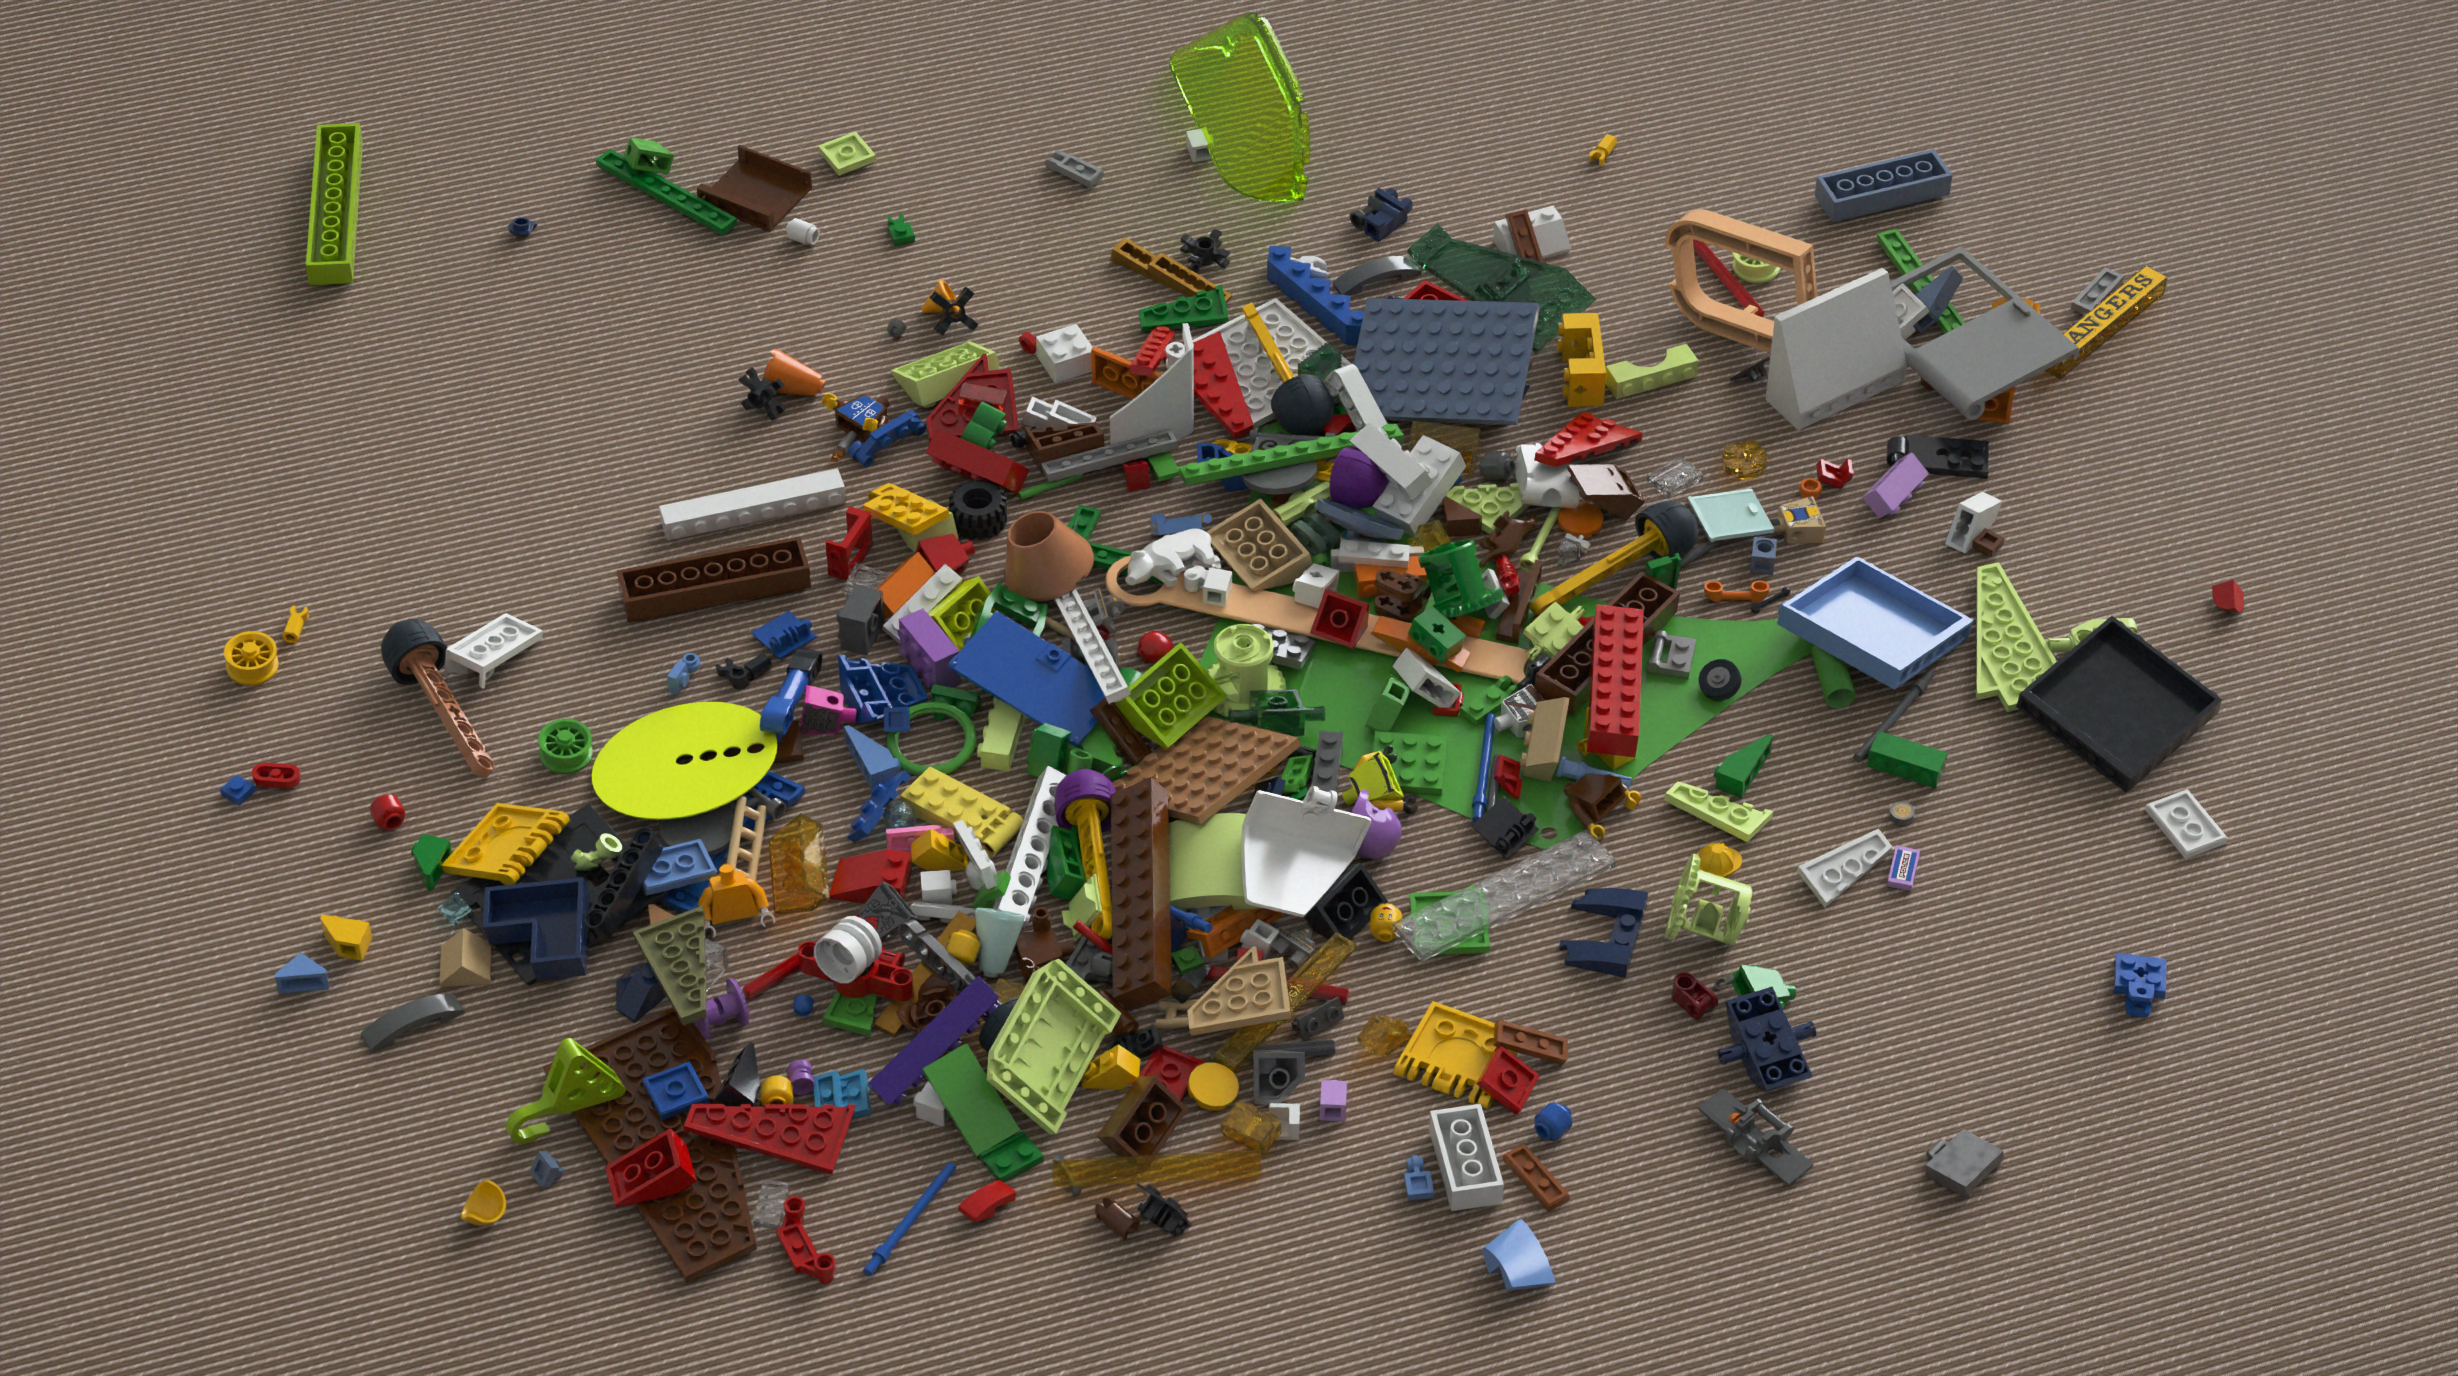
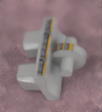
M1100 588L1093 590L1095 598L1084 602L1089 615L1093 616L1091 619L1095 626L1102 625L1106 627L1110 634L1116 632L1112 616L1119 617L1120 613L1124 611L1123 600L1111 596L1107 601L1103 599Z
M1282 927L1277 929L1279 930L1277 939L1271 946L1273 955L1279 958L1284 957L1287 952H1290L1293 955L1289 958V964L1298 971L1307 964L1313 967L1317 963V960L1314 958L1315 949L1313 948L1315 942L1311 940L1312 932L1310 930L1303 929L1301 932L1294 930L1291 934Z

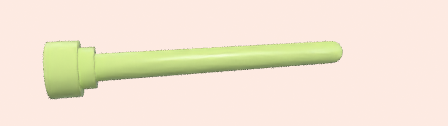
M1561 507L1551 508L1530 552L1524 554L1519 561V568L1521 570L1532 571L1535 560H1538V555L1558 517Z

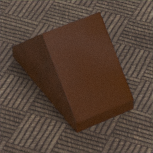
M1447 496L1443 498L1441 515L1446 537L1471 536L1481 533L1482 515Z

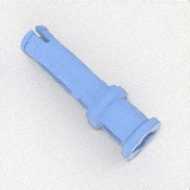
M1565 756L1561 757L1557 777L1565 776L1578 781L1587 773L1613 774L1614 776L1621 777L1622 783L1628 787L1627 790L1629 791L1632 777L1588 766L1584 761L1578 763L1567 760Z

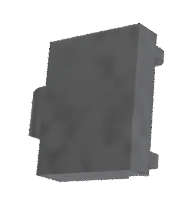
M1963 1129L1950 1142L1940 1139L1926 1152V1156L1930 1160L1925 1167L1926 1176L1956 1193L1961 1192V1195L1968 1199L1972 1195V1190L1992 1171L1996 1172L2000 1168V1163L2003 1161V1150Z

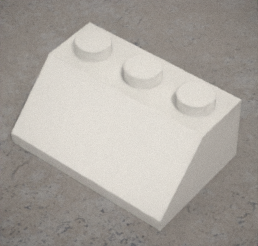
M1554 206L1528 212L1543 259L1571 251L1563 218ZM1506 219L1495 221L1493 242L1511 268H1513L1512 263L1519 262L1507 221Z

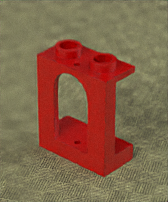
M851 506L846 511L847 535L842 543L839 544L829 540L825 542L828 575L850 581L873 546L871 512ZM853 547L859 548L860 550L849 564Z

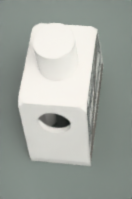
M1532 684L1502 701L1501 716L1494 718V725L1499 732L1509 728L1517 738H1523L1526 731H1530L1531 724H1527L1530 709L1534 710L1537 702L1545 701Z

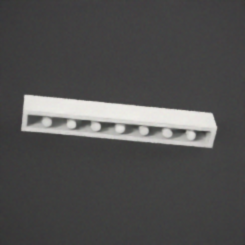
M838 468L661 505L659 506L661 524L667 541L843 504L846 503L845 486Z

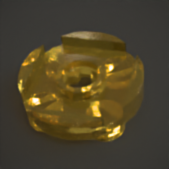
M1755 440L1727 444L1724 447L1722 467L1729 475H1732V473L1739 475V479H1754L1763 474V470L1767 467L1768 457L1765 450Z

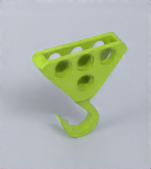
M572 1038L564 1039L556 1052L543 1087L542 1097L539 1101L513 1112L506 1122V1131L515 1143L526 1144L532 1142L538 1137L550 1133L551 1130L546 1122L519 1129L525 1122L550 1114H566L619 1098L624 1095L626 1088L613 1069ZM584 1062H587L586 1066L583 1069H580L581 1065ZM597 1072H600L599 1076L596 1079H593L594 1075Z

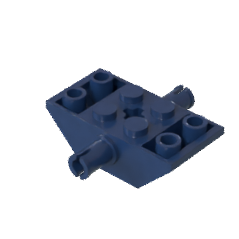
M1773 986L1726 1001L1730 1035L1735 1045L1717 1050L1718 1059L1723 1058V1060H1720L1722 1065L1741 1059L1750 1080L1765 1092L1812 1078L1813 1075L1798 1041L1816 1037V1028H1811V1026H1814V1023L1809 1021L1791 1027Z

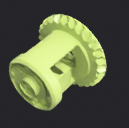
M1237 624L1225 628L1216 636L1214 640V653L1219 660H1217L1216 664H1211L1210 668L1206 671L1228 695L1212 709L1216 713L1233 719H1254L1269 714L1283 701L1286 693L1285 678H1283L1282 672L1278 671V667L1270 662L1273 657V640L1262 628L1249 624Z
M1692 853L1674 894L1666 926L1665 939H1675L1680 929L1733 945L1737 942L1742 928L1746 925L1750 912L1752 888L1749 885L1699 870L1701 859L1697 854ZM1699 881L1714 885L1711 894L1719 896L1721 888L1735 892L1723 932L1718 930L1723 916V906L1699 899L1692 920L1688 921L1686 919L1690 896L1692 897L1693 892L1697 891Z

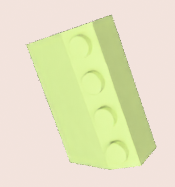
M969 341L892 369L891 373L914 403L927 408L934 406L936 401L944 399L983 354L987 353L989 371L1000 370L996 352Z

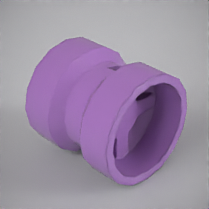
M803 1059L789 1063L786 1071L791 1085H793V1094L802 1096L812 1092L815 1083L812 1076L811 1063Z

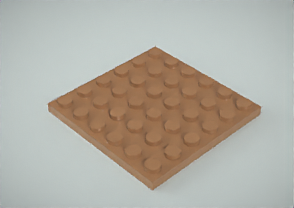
M1205 715L1168 749L1160 746L1153 753L1146 755L1138 766L1128 769L1126 775L1113 781L1112 784L1116 792L1152 777L1168 791L1169 817L1201 825L1298 749L1301 744L1298 737Z

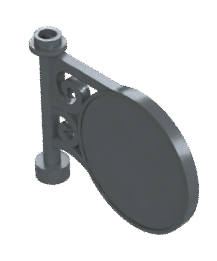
M1255 428V430L1250 431V443H1254L1251 452L1260 450L1262 446L1263 450L1274 448V446L1296 444L1299 441L1317 440L1320 437L1260 433V428ZM1326 433L1325 437L1337 436L1336 433ZM1315 460L1242 474V480L1247 487L1260 493L1288 494L1309 486L1317 476V465Z
M751 788L742 795L744 797L748 795L752 798L749 801L748 799L746 800L747 807L754 808L758 805H764L767 807L766 814L775 820L781 818L787 808L786 803L780 799L774 798L771 800L755 788ZM733 800L719 808L694 816L660 820L659 831L662 842L666 847L701 839L709 856L721 853L730 845L736 802Z

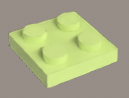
M857 132L818 145L819 153L838 175L876 162V154Z

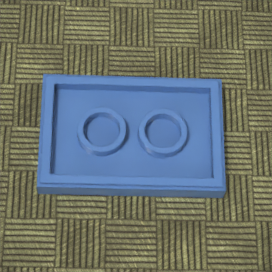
M697 839L663 848L642 888L647 896L709 880L711 877L717 876V870L702 840Z

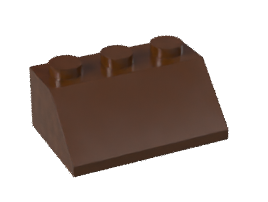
M1138 1076L1096 1137L1113 1153L1142 1169H1148L1188 1111V1108L1155 1076Z

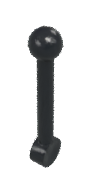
M1783 587L1781 592L1760 604H1752L1751 612L1759 613L1760 608L1783 595H1789L1791 592L1790 588Z

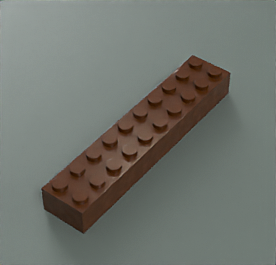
M1152 777L1111 794L1113 998L1129 1011L1172 995L1168 791Z

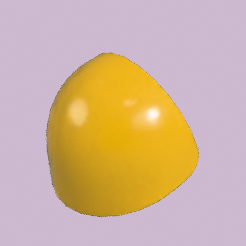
M483 1180L479 1183L467 1199L461 1213V1219L477 1226H488L497 1222L503 1216L506 1209V1198L501 1188L490 1180Z

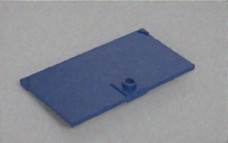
M998 611L987 620L947 665V668L1039 725L1047 723L1071 731L1069 743L1077 748L1098 724V721L1089 710L1105 696L1091 669L1059 647L1048 643Z

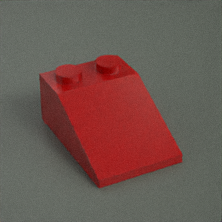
M884 849L840 859L829 899L866 903L878 886L885 882L891 884L904 900L912 873L911 852Z
M670 1128L605 1166L616 1207L674 1195L697 1182L687 1144Z

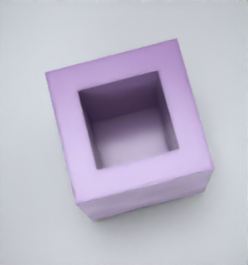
M1321 1080L1320 1120L1346 1121L1347 1081Z

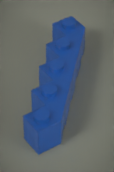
M1269 246L1267 280L1281 287V292L1291 300L1295 299L1301 304V308L1310 316H1316L1320 320V324L1327 330L1338 334L1344 344L1357 345L1364 311L1350 310V295L1330 294L1331 279L1311 278V263L1291 262V247Z

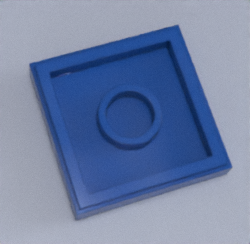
M690 1061L642 1079V1084L661 1120L689 1111L692 1104L710 1103L709 1096Z

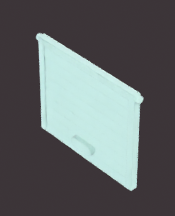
M1752 489L1687 497L1708 540L1712 543L1718 540L1774 533V527Z

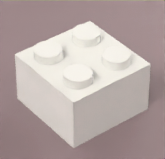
M1077 324L1036 337L1037 358L1054 383L1092 372L1091 349L1093 347Z

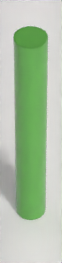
M1074 475L1059 481H1047L1019 491L1018 497L1020 500L1030 498L1083 479V475Z

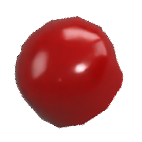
M1151 631L1145 633L1140 638L1136 654L1142 657L1144 663L1156 664L1174 646L1169 637L1164 633Z

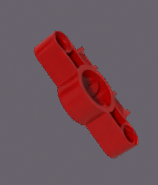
M804 942L798 947L799 968L801 972L833 982L834 988L841 995L850 998H860L869 994H875L900 1002L908 1001L914 995L913 975L910 970L903 968L905 954L902 952L897 954L886 951L882 947L879 958L867 967L870 969L868 974L857 977L850 983H839L825 975L818 966L814 957L816 942Z

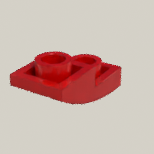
M997 1180L971 1194L958 1206V1211L974 1223L993 1217L996 1207L1015 1201L1017 1192L1001 1180Z

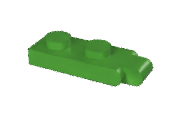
M1313 755L1289 758L1281 777L1286 780L1283 789L1284 794L1299 792L1301 787L1306 786L1315 764Z

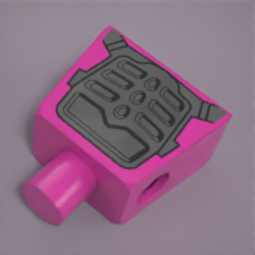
M806 685L800 733L837 734L839 733L841 721L855 723L856 709L843 707L844 695L842 693Z

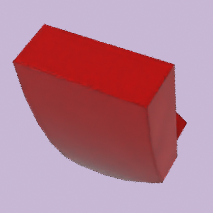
M1500 754L1495 760L1494 778L1513 799L1517 800L1520 797L1523 779L1519 778L1520 762Z

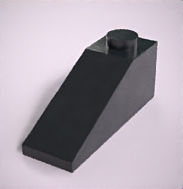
M749 1042L736 1055L715 1100L725 1106L741 1107V1104H751V1107H755L759 1101L756 1097L760 1091V1081L755 1047L752 1042Z

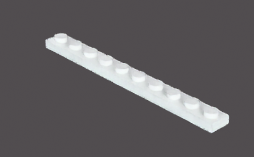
M1073 589L1069 593L1055 598L1054 600L1108 704L1121 701L1124 697L1131 695L1077 590Z

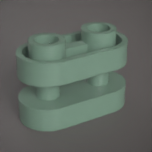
M1316 512L1306 516L1304 521L1299 520L1290 526V532L1312 556L1326 553L1327 549L1331 550L1341 543L1340 531Z

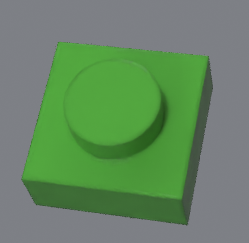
M1194 945L1171 953V961L1180 976L1204 965V961Z

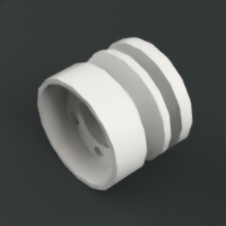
M847 916L842 919L831 931L819 939L814 947V957L820 969L829 978L839 983H850L855 980L865 968L869 967L872 962L879 958L882 952V943L878 933L872 925L856 916Z

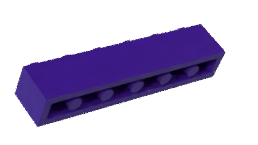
M980 976L975 978L867 1086L888 1107L892 1103L897 1106L907 1096L904 1091L910 1085L915 1088L926 1078L923 1075L922 1069L942 1058L941 1055L947 1049L952 1052L962 1043L959 1037L966 1031L971 1034L980 1025L977 1020L984 1013L989 1016L998 1007L995 1002L1000 997Z

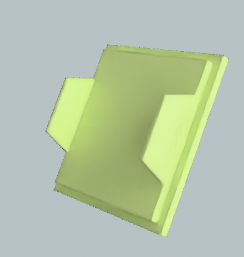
M1096 874L1089 878L1069 902V910L1061 911L1063 924L1072 929L1075 942L1082 935L1072 927L1074 923L1079 919L1086 926L1090 927L1102 912Z

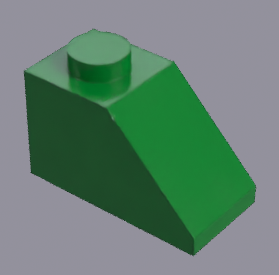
M422 834L419 841L414 843L411 854L414 857L415 867L428 891L433 892L444 872L441 865L452 854L450 840Z

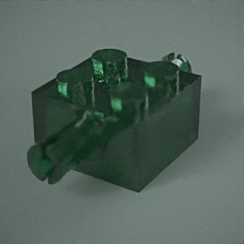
M1297 689L1250 691L1249 709L1229 710L1228 720L1230 723L1250 724L1256 728L1297 737L1304 736L1305 721H1325V707H1304Z

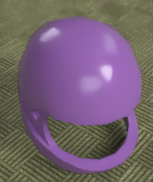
M1362 789L1351 813L1369 817L1371 825L1357 855L1361 858L1377 860L1389 855L1400 842L1402 825L1390 807L1385 810H1379L1377 807H1374L1368 800L1369 791Z

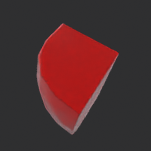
M2234 579L2212 586V597L2214 603L2219 608L2228 613L2243 611L2244 594Z

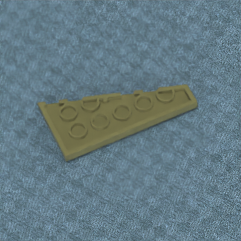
M703 906L634 931L633 935L637 945L682 1025L684 1026L707 1017L705 912Z

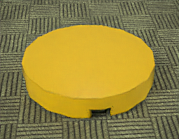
M1204 1063L1197 1066L1191 1072L1187 1088L1191 1099L1193 1098L1201 1108L1219 1111L1227 1108L1228 1105L1235 1101L1239 1084L1233 1071L1226 1066L1218 1063Z

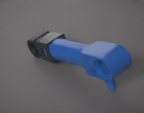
M797 648L795 656H793L787 667V676L776 696L770 697L762 711L760 730L775 733L777 743H780L782 736L787 733L794 719V710L806 690V685L812 686L816 679V674L820 673L823 659L821 651Z

